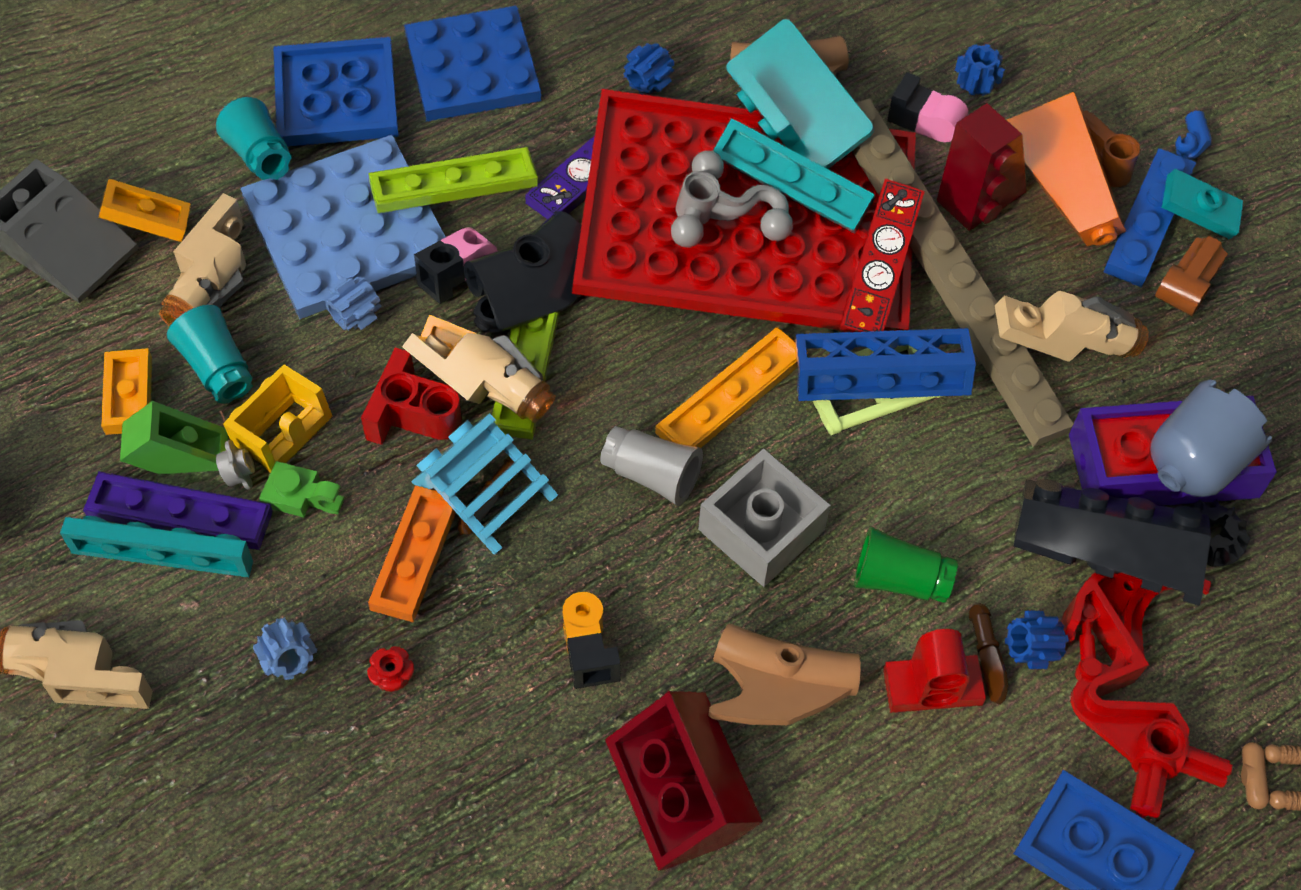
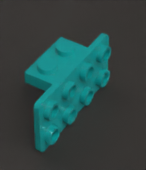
M788 19L781 20L727 63V71L742 89L736 95L750 114L757 109L762 115L763 119L758 124L766 135L772 140L779 138L785 147L826 169H829L874 133L875 129L872 122Z

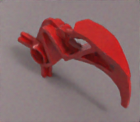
M1122 572L1115 574L1113 578L1093 573L1064 611L1061 621L1065 626L1063 628L1065 635H1068V640L1073 641L1075 638L1078 624L1082 626V635L1079 636L1080 662L1075 671L1078 682L1071 691L1070 703L1080 721L1084 722L1128 759L1132 769L1137 773L1130 809L1135 810V814L1144 819L1147 816L1158 818L1160 816L1166 780L1176 777L1181 772L1223 788L1227 783V777L1231 774L1232 764H1230V760L1189 745L1188 736L1190 728L1174 703L1116 701L1099 698L1133 684L1149 666L1145 658L1142 634L1145 610L1153 598L1172 588L1162 586L1161 592L1157 593L1141 588L1143 580ZM1206 579L1204 580L1203 594L1205 595L1209 593L1211 581ZM1124 585L1130 586L1132 591L1126 590ZM1091 628L1112 660L1110 667L1096 659L1095 637L1091 634ZM1152 744L1156 745L1162 751V753L1156 750V748Z

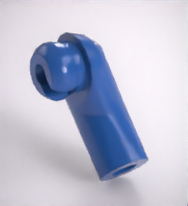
M1193 111L1185 117L1189 133H1186L1187 136L1183 139L1179 135L1175 142L1176 153L1189 160L1196 159L1212 143L1206 117L1202 111Z

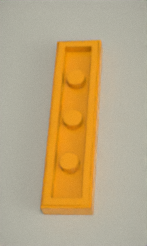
M776 327L658 423L655 428V434L661 439L674 443L702 448L798 368L795 341Z

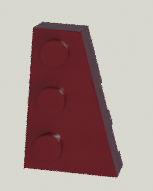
M988 103L956 123L936 200L968 231H971L982 222L988 224L993 221L1001 209L1027 192L1022 133Z

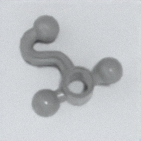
M705 150L695 156L692 161V173L688 174L684 179L676 203L675 211L678 217L671 225V237L676 244L687 248L697 245L703 238V224L708 222L710 218L718 220L739 218L749 212L760 201L769 203L773 208L767 211L761 219V231L764 236L772 241H781L791 234L793 219L789 214V204L786 197L778 189L768 185H756L745 191L741 197L730 196L720 190L718 182L724 171V164L720 155L714 151Z

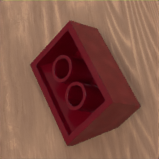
M668 691L605 739L658 871L669 869L728 846L763 822L718 720L711 719L708 715L711 704L706 692Z

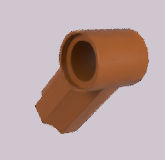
M1087 110L1083 111L1109 185L1111 187L1127 185L1131 181L1140 153V144L1130 135L1115 134L1093 113H1089Z
M1211 236L1206 238L1196 237L1179 264H1173L1169 269L1155 297L1193 316L1210 289V282L1216 276L1228 255L1222 247V242Z

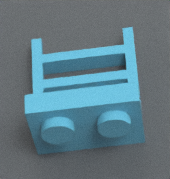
M489 413L474 425L469 420H466L448 436L453 442L448 449L441 454L435 448L416 465L421 470V473L411 482L416 486L430 490L434 488L493 554H496L502 549V546L491 535L538 490L549 502L556 498L558 494L547 483L549 479L544 474L540 475L530 463L531 459L526 453L523 455L512 443V437L509 434L505 435L494 423L496 419ZM504 450L514 463L470 504L465 506L455 493ZM522 470L532 483L487 525L483 526L473 514Z

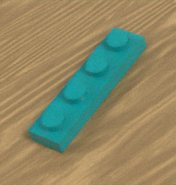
M732 118L713 150L720 155L723 163L764 185L778 189L784 196L853 233H856L876 198L875 194Z
M84 516L82 519L65 517L60 531L71 553L248 578L254 562L246 541H242L240 538L230 534H219L216 537L197 535L195 532L185 528H174L172 531L153 529L149 525L140 522H129L127 525L108 523L106 520L96 516Z

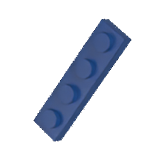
M1158 148L1124 224L1126 232L1119 235L1103 271L1104 273L1136 286H1143L1174 213L1162 208L1167 175L1176 168L1191 176L1196 164L1195 161Z

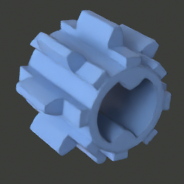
M357 276L354 279L349 278L348 280L344 277L329 288L331 295L324 300L326 308L333 317V320L343 330L349 331L352 328L356 329L358 327L362 330L377 319L374 312L382 307L380 305V298L377 296L374 288L363 277Z
M285 618L276 619L275 623L271 625L266 624L261 628L262 636H258L257 644L253 645V649L267 676L273 673L276 677L282 675L285 680L294 679V675L300 672L304 674L308 670L307 664L313 660V654L317 652V649L311 638H309L310 633L303 622L296 624L291 620L288 623Z

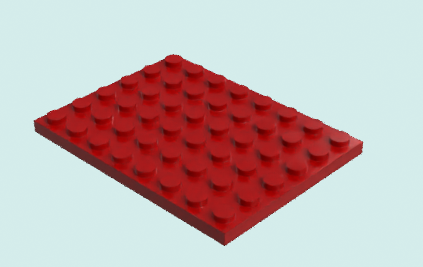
M602 89L572 294L839 330L879 197L852 151L828 170L875 194L876 198L856 233L786 197L789 204V214L793 219V230L784 240L772 241L762 233L761 219L767 211L773 208L769 203L760 201L749 212L733 220L710 218L708 222L703 224L704 233L701 241L690 248L681 247L671 237V225L678 217L675 211L676 203L684 179L688 174L692 173L693 159L702 151L714 150L731 118L768 137L758 124L763 117L758 110L750 114L744 108ZM889 129L915 170L916 132ZM779 138L774 140L784 146ZM723 163L724 171L718 182L720 190L730 196L741 197L751 187L764 185ZM910 246L908 247L884 331L909 330L912 249Z

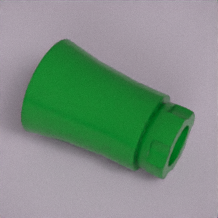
M870 526L858 559L854 588L881 590L908 595L926 601L930 598L946 603L955 583L958 561L950 557L941 556L940 552L900 540Z

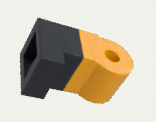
M589 592L572 594L563 605V628L574 689L620 682L621 663L618 648L604 649L603 605L600 599Z

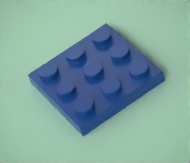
M517 6L404 25L426 121L541 101V89Z
M390 37L274 46L276 129L287 144V147L380 139L389 135L399 137Z

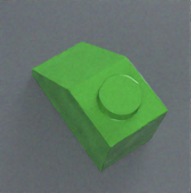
M151 401L123 422L120 461L156 474L219 471L216 464V455L226 451L225 441L228 440V434L222 426Z

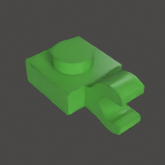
M276 461L259 500L260 502L271 504L272 510L304 518L309 506L327 513L338 514L345 498L338 495L341 488L340 485L330 481H321L317 471Z

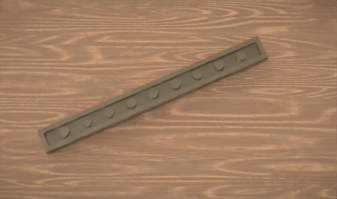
M870 99L856 102L872 122L875 130L873 135L852 150V153L878 195L885 179L925 191L909 246L959 327L969 329L973 350L1028 440L1035 447L1069 434L1073 422L1026 347L1000 338L995 311L996 299Z

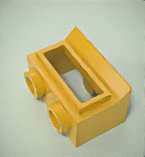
M284 364L272 376L265 379L260 388L245 403L234 409L223 425L235 447L240 450L243 448L247 449L251 457L261 463L271 473L276 461L287 463L333 416L322 388ZM294 402L305 408L298 416L291 412L284 413ZM282 415L279 420L282 432L267 444V442L259 437Z

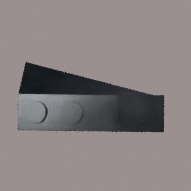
M1026 479L1015 525L1013 547L1070 565L1075 563L1078 558L1086 561L1087 565L1096 570L1095 573L1113 578L1115 574L1122 572L1143 580L1141 588L1160 593L1162 586L1184 592L1183 601L1200 606L1211 532L1209 516L1191 507L1178 506L1174 509L1155 505L1152 501L1141 497L1124 499L1109 496L1106 492L1096 488L1078 490L1063 487L1059 482L1050 479H1040L1037 481Z

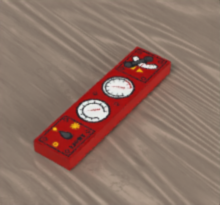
M889 179L884 180L838 330L839 332L884 331L924 196V190Z

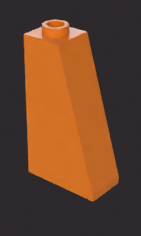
M1074 92L1007 119L1010 124L1022 133L1025 167L1087 247L1093 244L1098 246L1108 244L1115 240L1117 235L1126 232L1084 112Z

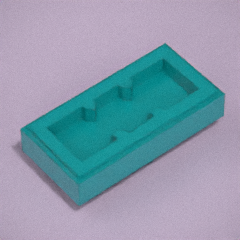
M1176 168L1167 175L1162 208L1225 238L1232 239L1239 234L1243 200Z

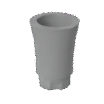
M615 426L606 438L605 445L601 451L600 461L601 464L615 470L616 474L633 480L660 494L675 505L681 506L689 497L698 479L703 461V450L699 447L678 444L654 437L636 429L626 430Z

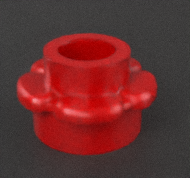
M393 646L389 650L381 648L370 657L369 662L371 666L367 670L368 678L372 684L382 690L397 691L402 689L411 679L414 673V663L408 659V652L401 647ZM389 664H393L395 666L394 670L387 671L386 667Z

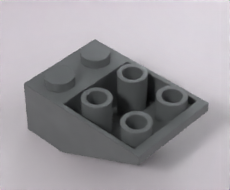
M37 159L0 190V250L78 303H81L139 248L137 243L114 222L98 218L100 209L71 182Z

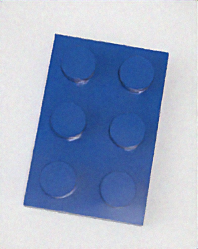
M1063 770L1013 854L1070 890H1174L1195 850Z

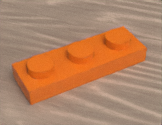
M415 485L368 601L370 611L414 623L456 514L437 491Z

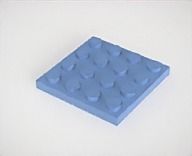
M392 135L292 169L277 180L265 179L241 187L243 199L299 319L326 310L324 300L331 295L329 288L344 277L347 280L349 278L354 279L357 276L363 277L374 288V291L415 277L414 254L446 238L429 205L377 213L368 173L408 166Z

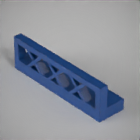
M968 328L796 334L798 401L964 396L972 394L976 362ZM941 344H960L961 353H945L938 349ZM909 345L918 351L914 354L902 355L894 349L898 346ZM855 347H867L874 352L870 356H858L851 352V350ZM823 348L830 352L827 357L807 358L806 349Z

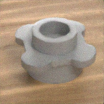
M232 440L225 441L226 451L216 455V464L222 479L229 487L242 483L246 490L252 488L253 483L250 474L255 473V465L250 453L245 448L239 450L235 447Z

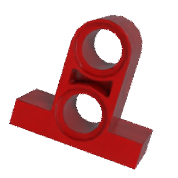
M395 347L361 416L365 438L367 441L382 445L390 427L395 426L434 439H449L448 436L462 425L458 393L446 384L416 376L412 355L406 350ZM398 398H408L401 402L395 401ZM439 410H448L444 414H434Z
M939 629L927 632L918 639L911 660L885 662L883 672L890 713L983 706L986 700L978 655L965 656L961 632L958 630Z

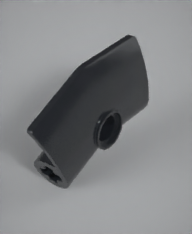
M563 211L555 212L533 233L519 237L513 247L465 262L464 275L467 285L474 296L481 297L486 295L500 332L548 317L549 314L554 312L560 313L569 308L582 296L572 294L582 225L568 213Z

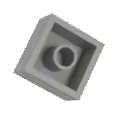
M763 448L701 504L698 530L760 585L765 587L825 531L830 504Z

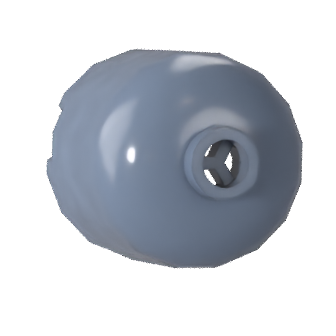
M1215 380L1202 381L1159 427L1151 440L1150 451L1151 458L1158 470V477L1166 487L1173 491H1181L1196 497L1216 495L1233 481L1272 442V437L1270 435L1266 436L1262 429V426L1267 422L1266 417L1239 390L1234 388L1227 394L1215 388L1217 383Z

